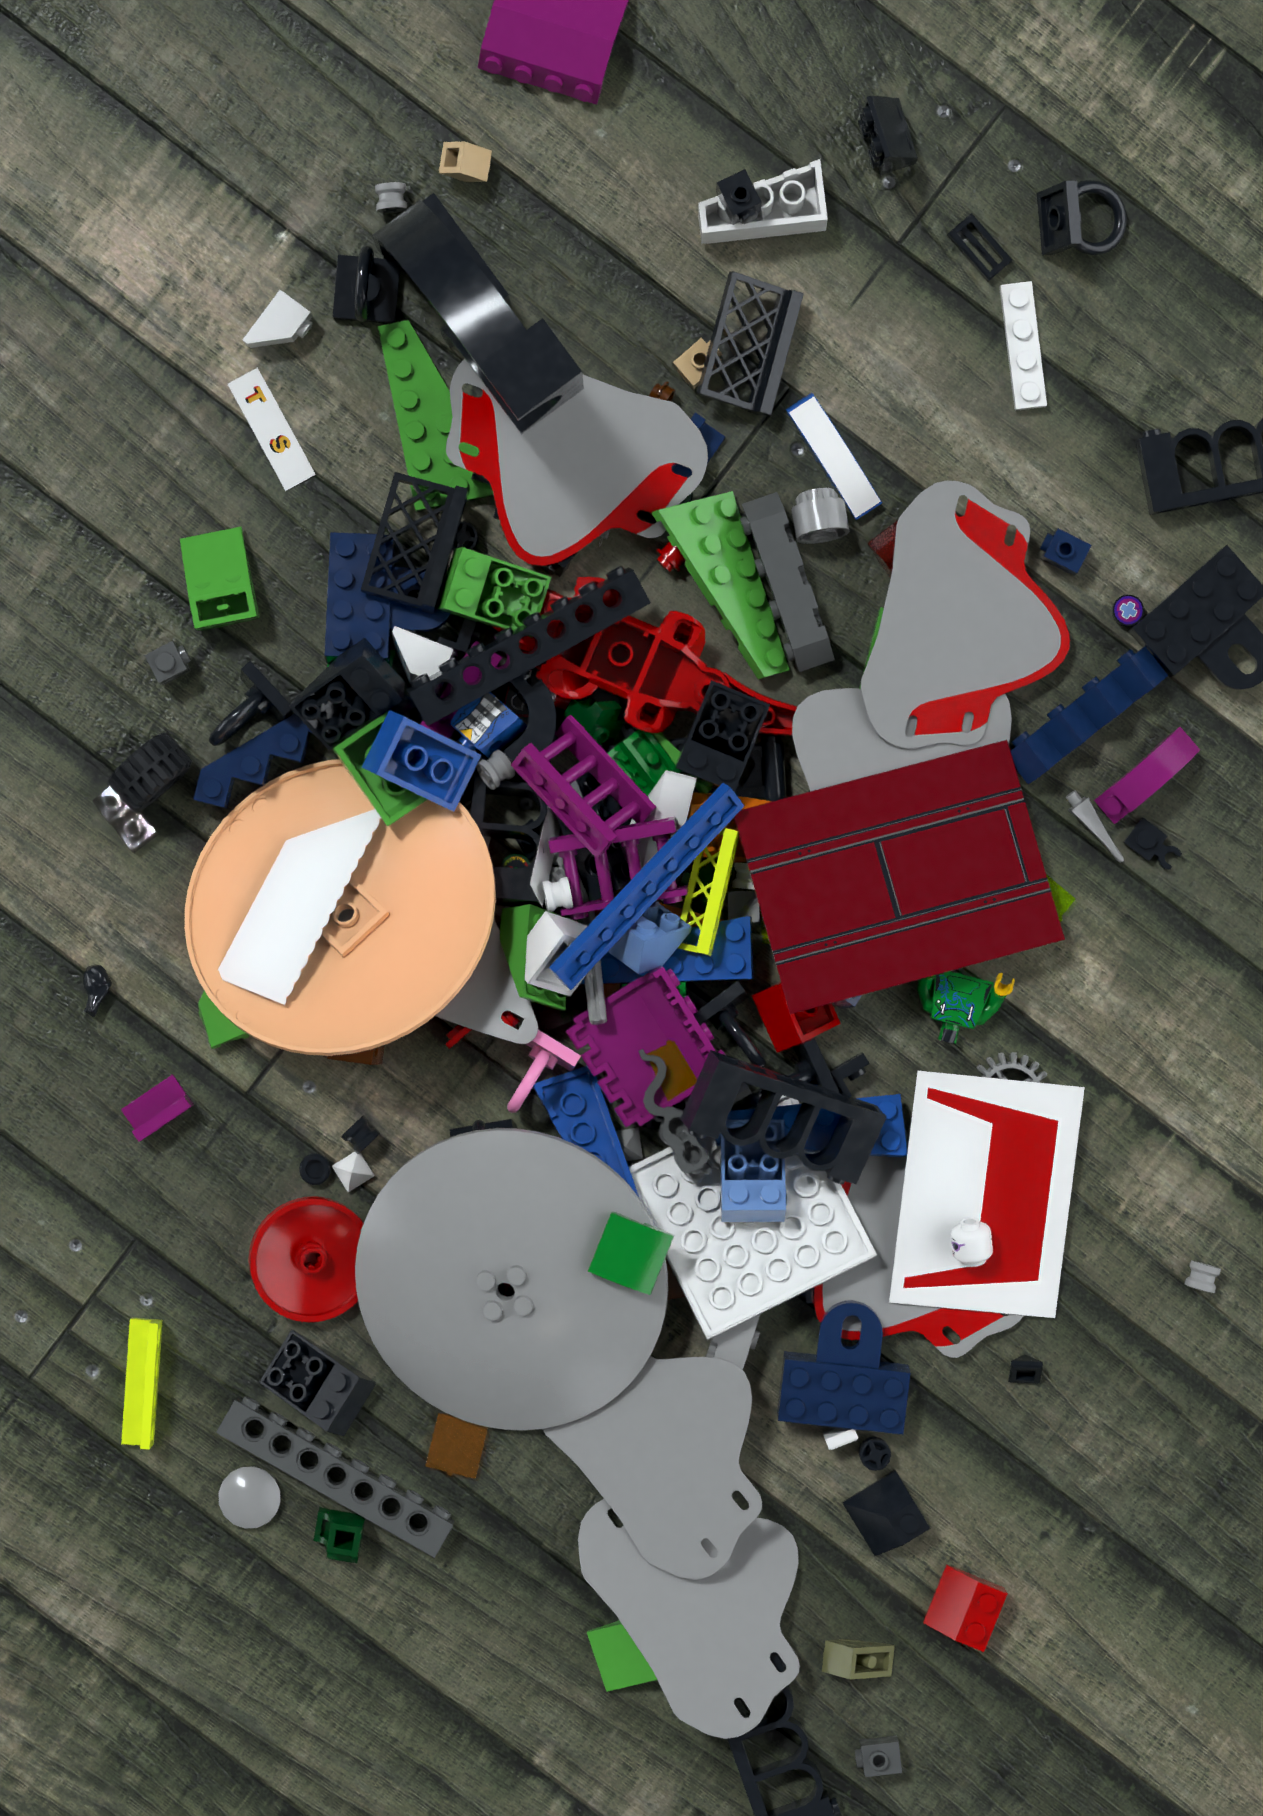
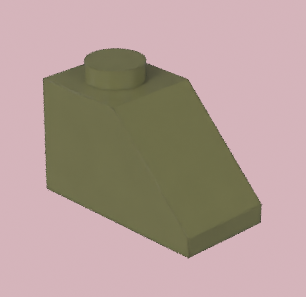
M851 1639L825 1640L822 1672L849 1680L891 1677L895 1645Z

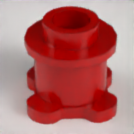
M668 542L661 550L659 548L656 550L659 554L656 560L669 573L673 569L677 572L680 571L679 567L685 562V558L677 546L673 547Z

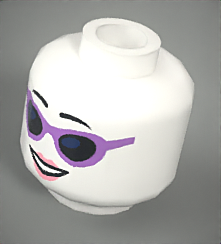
M964 1218L951 1230L953 1257L964 1266H980L993 1254L991 1228L986 1223L980 1222L978 1218Z

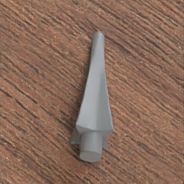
M1076 790L1069 793L1065 797L1072 806L1068 811L1099 839L1118 862H1123L1124 857L1108 835L1089 797L1086 798L1084 796L1081 798Z

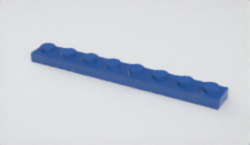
M722 783L552 963L549 969L564 986L572 990L745 806L731 787Z

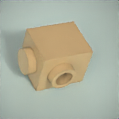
M465 141L443 142L439 174L464 182H487L492 151Z
M702 337L673 362V368L693 390L699 385L710 341L706 343ZM718 349L717 354L720 357L722 353Z

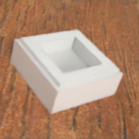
M836 1427L823 1432L829 1450L858 1439L855 1429Z

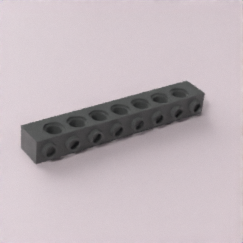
M237 1396L219 1426L217 1434L435 1558L454 1525L455 1520L450 1518L452 1514L439 1505H435L434 1508L423 1503L424 1497L415 1491L408 1489L407 1492H404L395 1487L397 1482L389 1476L380 1474L378 1477L368 1471L370 1467L361 1460L353 1458L350 1461L341 1456L343 1451L328 1442H326L325 1446L314 1440L315 1435L302 1427L296 1430L287 1425L288 1419L274 1411L268 1414L259 1409L261 1404L248 1396H244L243 1399ZM250 1420H259L263 1424L264 1431L262 1434L253 1435L249 1432L247 1424ZM279 1435L287 1436L291 1441V1448L285 1451L279 1450L275 1446V1437ZM305 1451L316 1453L318 1464L315 1466L304 1464L302 1453ZM335 1466L341 1467L345 1471L346 1478L340 1482L333 1481L329 1476V1469ZM361 1482L369 1483L373 1488V1494L369 1497L360 1496L356 1491V1485ZM387 1498L397 1499L400 1503V1510L395 1513L386 1511L383 1501ZM417 1513L423 1514L427 1518L428 1524L424 1528H416L411 1524V1516Z

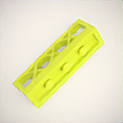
M727 828L722 829L718 834L723 836L719 852L711 855L706 847L694 859L688 884V894L685 897L680 919L687 923L690 912L694 920L687 924L690 926L697 924L701 931L697 946L681 943L678 949L708 956L712 955L740 837L738 831ZM705 851L708 858L701 862L703 853ZM711 862L715 868L713 881L704 887L698 877L699 870ZM696 883H698L701 889L694 893ZM704 892L708 899L705 913L697 917L691 908L692 899Z
M130 1318L121 1444L140 1445V1449L150 1450L154 1445L163 1320Z

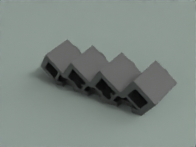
M775 492L743 503L742 508L745 516L740 518V522L745 536L751 534L756 545L759 559L754 560L759 577H766L774 601L768 603L774 620L780 618L784 627L788 643L783 644L788 661H795L798 671L801 672L835 660L825 625L823 626L812 587L807 580L803 567L804 564L796 541L793 539L789 528V520L778 493Z

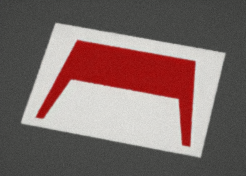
M917 1071L889 1303L1055 1318L1085 1087ZM968 1217L978 1218L980 1222L986 1223L991 1228L993 1254L984 1264L976 1267L964 1266L953 1257L951 1230L962 1219Z

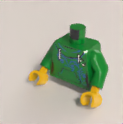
M948 971L918 979L917 992L922 1008L929 1013V1018L942 1021L938 1040L956 1044L961 1026L974 1029L976 1025H984L999 1010L1005 997L1012 992L1015 979L1012 978L1010 984H1002L1000 981L1003 973H999L994 985V982Z

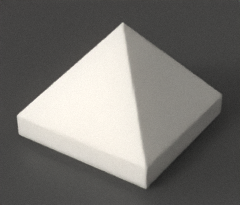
M353 1152L332 1165L347 1192L375 1176L361 1153L357 1155L356 1152Z

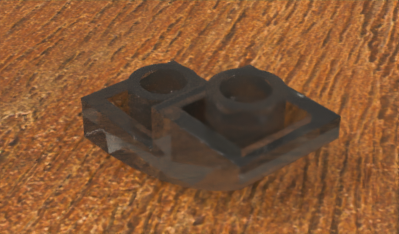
M111 787L92 800L133 853H136L159 835L142 811L132 812Z

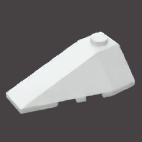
M666 770L648 795L656 808L645 822L675 817L678 831L687 820L697 777ZM632 818L630 824L636 823ZM652 836L640 838V844H637L641 869L658 852L656 841L652 840ZM621 847L627 861L625 847Z

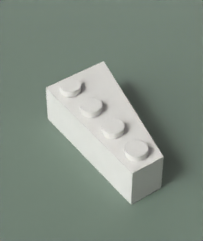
M820 159L810 162L809 165L799 169L793 168L785 171L782 175L754 182L753 186L762 201V206L758 217L749 223L741 224V222L732 225L718 196L698 203L701 244L826 231L828 218Z

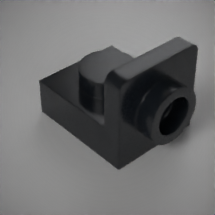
M863 1052L830 1070L839 1093L851 1097L852 1095L843 1079L848 1077L852 1081L866 1073L864 1067L870 1063Z

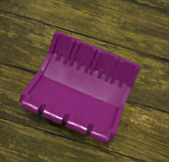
M494 0L481 45L478 68L492 74L502 75L521 83H528L547 89L550 92H557L597 105L611 51L629 0Z
M659 966L606 997V1023L592 1025L589 1021L587 1009L574 1017L575 1025L566 1030L567 1035L577 1050L586 1044L590 1046V1049L582 1053L581 1057L592 1075L596 1076L605 1070L607 1075L597 1081L609 1102L613 1103L619 1098L623 1099L624 1102L616 1106L614 1110L625 1128L635 1122L642 1126L656 1117L647 1111L643 1099L647 1088L657 1075L658 1068L654 1062L642 1060L638 1052L639 1050L643 1049L646 1055L659 1056L665 1062L667 1068L666 1076L654 1095L655 1104L662 1108L672 1107L691 1095L710 1050L715 1051L710 1043L714 1036L705 1022L701 1025L697 1022L693 1014L698 1011L688 995L682 998L676 988L681 983L671 968L666 971L663 966ZM722 1050L718 1051V1053L724 1054Z

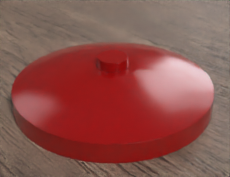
M324 1197L297 1198L274 1209L258 1226L251 1241L248 1257L252 1282L263 1301L278 1314L300 1322L329 1320L343 1314L358 1302L355 1263L357 1246L364 1224L362 1220L344 1204Z

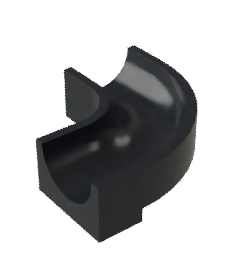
M434 193L422 202L417 201L372 235L375 246L383 258L391 254L445 321L446 324L440 329L444 341L450 349L454 346L458 349L521 435L584 389L581 369L545 320L542 318L526 330L509 307L511 302L507 291Z

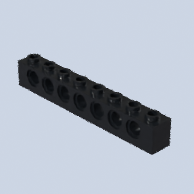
M619 566L606 574L608 579L596 585L595 581H592L579 588L578 592L580 594L568 600L567 596L553 602L550 605L552 610L542 615L536 612L522 620L524 625L515 630L509 627L494 635L496 640L486 646L483 642L468 649L466 651L468 656L456 661L455 658H452L439 665L440 671L430 677L425 673L410 682L412 686L406 690L424 723L427 726L649 605L651 602L634 570L630 567L624 569L623 566ZM615 589L618 593L617 602L612 606H606L603 602L604 593L607 590ZM580 605H588L591 611L589 618L585 621H577L575 618L576 609ZM553 620H560L563 625L562 632L558 636H549L547 633L548 624ZM526 635L533 636L535 639L533 649L528 652L521 651L519 648L521 638ZM497 651H504L507 654V661L501 667H494L491 664V657ZM467 667H478L479 677L476 681H464L463 672ZM444 681L451 684L450 694L444 698L437 697L435 695L437 684Z

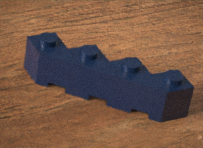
M1146 646L1136 653L1132 649L1127 651L1116 660L1120 665L1101 680L1095 676L1081 687L1084 693L1065 708L1062 704H1059L1047 714L1050 720L1030 735L1025 731L1011 742L1015 746L1010 751L1015 768L1028 785L1168 676Z
M296 714L291 715L202 768L193 800L228 808L235 778L265 785L273 756L304 763L310 736L313 732Z

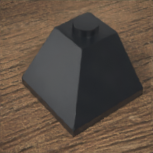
M896 1470L842 1502L874 1556L903 1546L931 1529Z

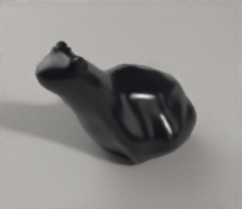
M97 964L88 966L83 978V985L88 994L84 1012L92 1017L97 1015L98 1008L112 985V981L104 967Z

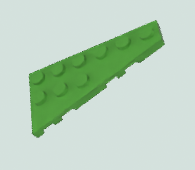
M409 320L378 326L408 475L453 488L456 485L468 488L467 501L494 496L491 485L471 480L473 472L454 465L446 454V443L452 423L450 391ZM465 442L459 444L461 452L475 457L478 456L479 448ZM410 485L412 496L414 497L417 493L413 486ZM419 487V489L421 490V492H424L425 490H427V489H423V488H420V487ZM434 492L426 496L425 499L432 509L444 506L447 495ZM421 500L414 503L416 512L426 510Z
M733 491L652 512L651 514L657 522L661 521L669 533L667 538L673 547L677 546L685 558V567L711 606L715 605L723 619L720 621L725 629H730L739 643L738 649L757 679L789 671L765 591L754 563L752 550L740 522L741 516Z

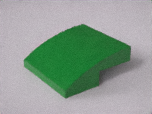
M637 729L607 752L647 796L666 770L673 772L675 764L653 734Z
M611 1212L588 1272L651 1295L675 1235L647 1223L642 1224L617 1212Z

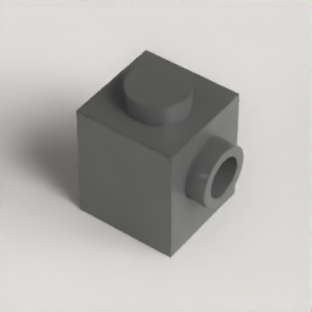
M173 641L144 655L158 683L161 685H165L191 671L187 663L191 662V659L183 645L178 647L177 643Z
M897 1735L859 1740L860 1749L855 1750L857 1769L863 1768L865 1777L902 1773Z

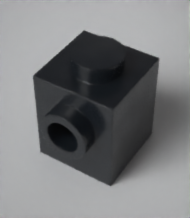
M745 169L716 182V194L732 225L738 222L746 224L758 217V213L761 212L762 201Z

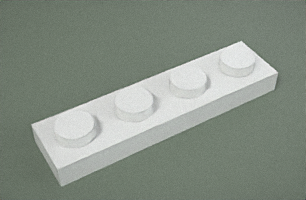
M1032 281L1000 285L1014 409L1018 411L1046 407L1047 401Z

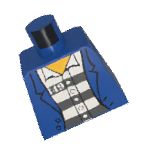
M491 692L458 709L450 723L462 735L457 740V743L473 751L477 748L488 758L491 757L494 751L505 747L528 726Z

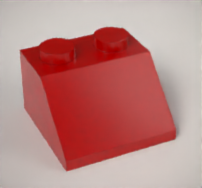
M781 982L751 995L777 1053L801 1044L841 1024L832 1003L790 1014Z
M946 1564L923 1623L957 1642L984 1652L1008 1593L1002 1586Z

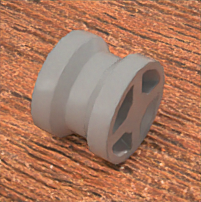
M389 182L375 185V193L379 196L376 211L379 213L405 211L407 209V202L404 201L403 194L406 192V184Z
M500 750L494 751L491 754V758L479 761L476 766L481 779L493 790L499 787L500 781L503 779L509 780L515 776V770L511 766L510 760Z
M1191 1260L1189 1265L1191 1273L1185 1279L1184 1285L1215 1293L1216 1286L1214 1282L1215 1278L1220 1275L1221 1269Z

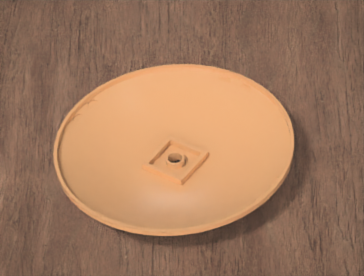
M339 759L309 764L289 771L252 792L222 820L210 836L195 865L187 891L184 927L187 949L196 976L210 1000L226 1018L253 1038L279 1049L306 1055L333 1056L371 1050L413 1032L432 1019L447 1006L471 977L482 957L494 920L496 884L493 863L487 844L477 824L460 802L453 812L427 799L388 827L381 818L379 819L377 829L372 832L371 841L365 846L363 856L358 859L357 868L351 873L349 883L344 886L343 895L337 900L335 910L329 915L330 918L327 925L322 928L321 937L315 942L313 952L308 955L307 964L301 969V975L293 984V990L286 997V1004L283 1005L222 980L218 969L286 840L374 810V808ZM343 910H354L353 917L346 922L338 920L339 914Z

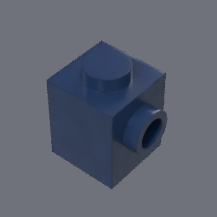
M1058 528L1053 535L1047 533L1040 546V550L1044 551L1041 559L1075 576L1092 545Z

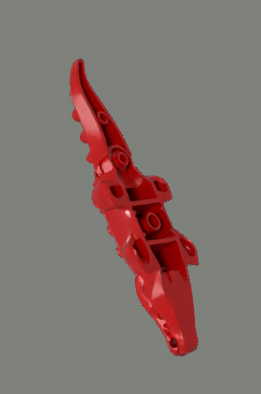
M577 577V585L574 587L576 594L573 597L580 594L578 589L592 581H595L597 585L606 579L600 577ZM548 589L540 615L552 610L550 605L564 596ZM615 589L607 590L603 595V602L606 606H612L618 600V593ZM584 604L576 609L575 618L577 621H585L589 618L590 607ZM670 611L659 627L627 616L547 660L536 674V677L539 680L542 679L551 692L562 698L582 699L591 695L599 687L628 699L624 716L625 721L633 727L649 733L663 732L671 725L677 711H691L697 715L711 680L770 704L759 733L792 736V721L797 709L795 705L774 700L748 688L726 672L708 667L700 658L705 645V628L697 619L678 611ZM560 620L551 621L547 626L548 635L552 637L558 636L563 629L562 622ZM493 627V628L496 629L498 632H500V631L503 630V629H500V628H497V627ZM524 636L519 642V648L526 651L532 650L535 645L534 637Z

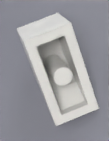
M279 290L243 338V342L250 348L294 342L298 336L303 338L313 325L310 321L313 316L310 311L282 290Z

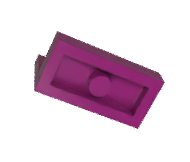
M172 1074L123 1107L121 1111L134 1128L132 1133L140 1142L194 1106V1104Z

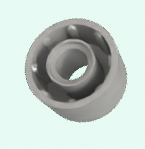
M811 489L800 493L795 499L796 505L791 511L797 542L803 544L823 543L842 538L850 532L845 501L842 498H838V494L834 489Z

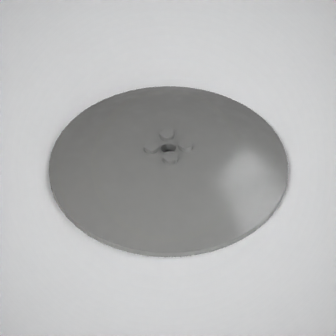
M515 1128L483 1129L450 1137L421 1151L406 1162L382 1188L367 1214L361 1229L355 1263L356 1291L364 1324L373 1344L395 1375L414 1393L447 1414L470 1423L503 1430L545 1429L572 1422L600 1409L617 1397L642 1370L658 1340L666 1314L668 1298L666 1260L663 1263L651 1295L588 1272L611 1212H617L642 1224L647 1223L655 1227L653 1220L640 1198L617 1172L597 1156L559 1137ZM501 1283L510 1284L514 1288V1295L509 1297L503 1296L498 1290V1285Z

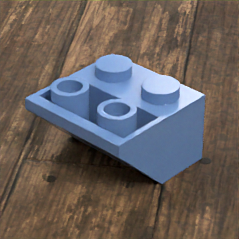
M656 900L608 952L638 974L653 970L665 964L689 935L692 926Z

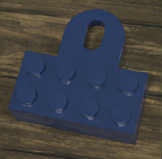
M330 532L324 653L327 664H331L340 654L363 638H366L390 665L391 631H393L394 626L409 632L426 633L442 627L452 615L439 609L435 610L434 615L422 612L421 608H413L407 604L361 592L377 534ZM393 539L380 547L379 552L385 562L395 557V543ZM378 558L375 567L381 564ZM394 564L388 566L396 581L412 573L409 568L394 567ZM383 569L372 575L370 586L382 589L392 582ZM423 572V573H421V574L419 575L420 578H421V580H422V582H423V578H424L425 572ZM415 577L399 585L406 596L420 592L421 589ZM395 588L390 590L391 592L398 593Z
M854 1300L842 1301L833 1305L827 1310L820 1322L816 1354L784 1351L777 1407L778 1421L893 1434L904 1433L911 1374L909 1365L880 1362L883 1330L878 1315L870 1306ZM853 1315L861 1320L860 1337L856 1345L848 1347L841 1342L842 1326L844 1319Z

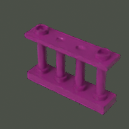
M569 715L555 732V735L558 737L556 741L540 752L532 743L528 744L521 750L511 766L597 858L616 839L617 835L613 832L616 828L631 817L636 823L645 822L656 806L592 738L585 728L572 715ZM568 748L580 762L561 775L550 764L549 760ZM589 771L601 785L582 798L570 784ZM610 794L621 805L622 809L606 821H603L592 807Z
M675 817L623 825L613 831L617 837L612 843L621 842V847H625L631 880L641 870L637 844H640V838L652 836V840L656 841L657 850L659 851L671 838V833L677 831ZM574 834L549 839L550 854L558 852L559 857L563 859L565 876L568 877L573 901V908L566 909L562 906L561 915H569L571 920L588 917L589 911L604 909L615 898L606 851L597 858L594 856L602 899L583 903L575 855L578 854L577 849L586 848V846ZM675 879L657 900L663 899L664 904L682 901V896L688 894V886L677 887Z

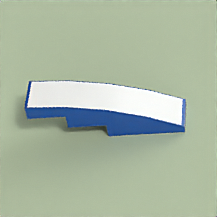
M810 393L787 408L786 412L813 457L822 467L832 486L839 493L840 497L844 499L845 505L852 517L857 520L882 504L865 473L814 394Z

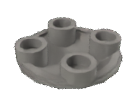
M255 1466L241 1467L231 1471L223 1480L218 1493L219 1506L223 1515L233 1525L245 1529L258 1528L267 1524L276 1515L281 1502L280 1489L276 1478L266 1470Z

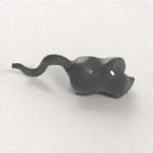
M643 1049L639 1050L638 1052L642 1060L652 1061L658 1068L657 1075L645 1092L643 1102L649 1113L663 1117L659 1128L660 1139L672 1148L674 1160L682 1172L710 1175L712 1167L707 1162L708 1155L705 1148L697 1141L695 1136L687 1132L688 1128L680 1119L683 1110L675 1107L662 1108L654 1102V1095L666 1076L667 1068L665 1062L659 1056L646 1055Z

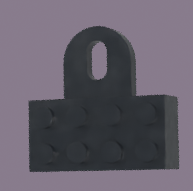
M1228 545L1216 552L1128 631L1142 647H1147L1169 678L1175 676L1191 660L1197 657L1216 680L1228 688L1244 690L1252 688L1263 681V634L1245 615L1263 597V585ZM1232 645L1242 646L1255 661V670L1251 674L1241 672L1229 658L1228 650Z

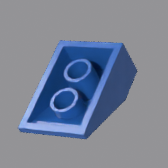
M389 710L362 768L454 812L478 764L481 754Z

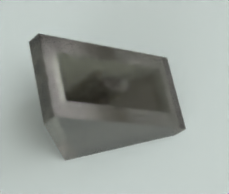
M583 984L579 985L571 996H566L565 1011L536 1002L531 1003L538 1024V1030L543 1033L572 1021L574 1017L588 1009L586 991Z

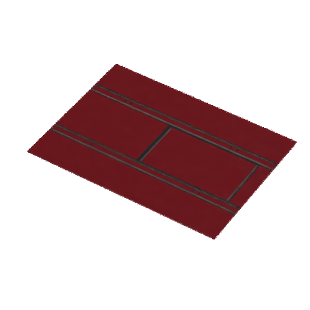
M1007 740L742 809L734 817L790 1014L1065 940Z

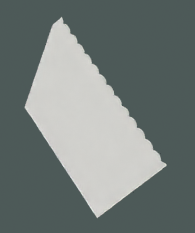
M375 809L286 840L218 969L222 980L283 1005L286 1004V997L291 994L294 987L293 984L299 979L301 969L307 964L308 955L313 952L315 942L322 935V928L327 925L330 918L329 915L335 910L337 900L343 895L344 886L349 883L351 873L358 866V859L363 856L365 846L372 839V832L379 825L381 817Z

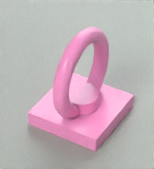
M538 1030L536 1037L526 1044L532 1048L528 1056L534 1061L507 1105L508 1111L511 1113L519 1111L545 1067L553 1070L557 1063L572 1071L581 1055Z

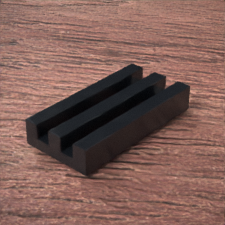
M972 213L947 234L987 282L1012 262L1010 256ZM969 223L1000 257L1002 261L999 264L967 229L966 226ZM959 232H961L966 237V239L973 245V247L993 268L991 271H989L985 267V265L978 259V257L958 236Z

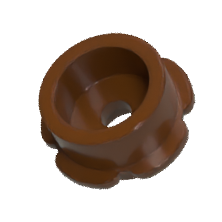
M667 381L663 385L657 383L649 397L672 401L676 390L671 388Z

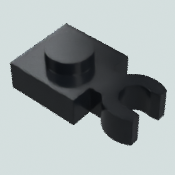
M1141 817L1123 841L1125 845L1146 861H1149L1155 855L1159 865L1166 870L1172 868L1165 861V855L1168 852H1172L1177 857L1182 855L1177 847L1165 846L1163 842L1168 836L1143 817Z

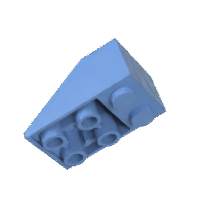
M726 1120V1127H742L749 1120ZM771 1120L766 1130L765 1139L767 1141L782 1139L784 1137V1120ZM721 1134V1222H784L786 1214L785 1158L771 1157L763 1151L757 1142L745 1146L733 1145Z

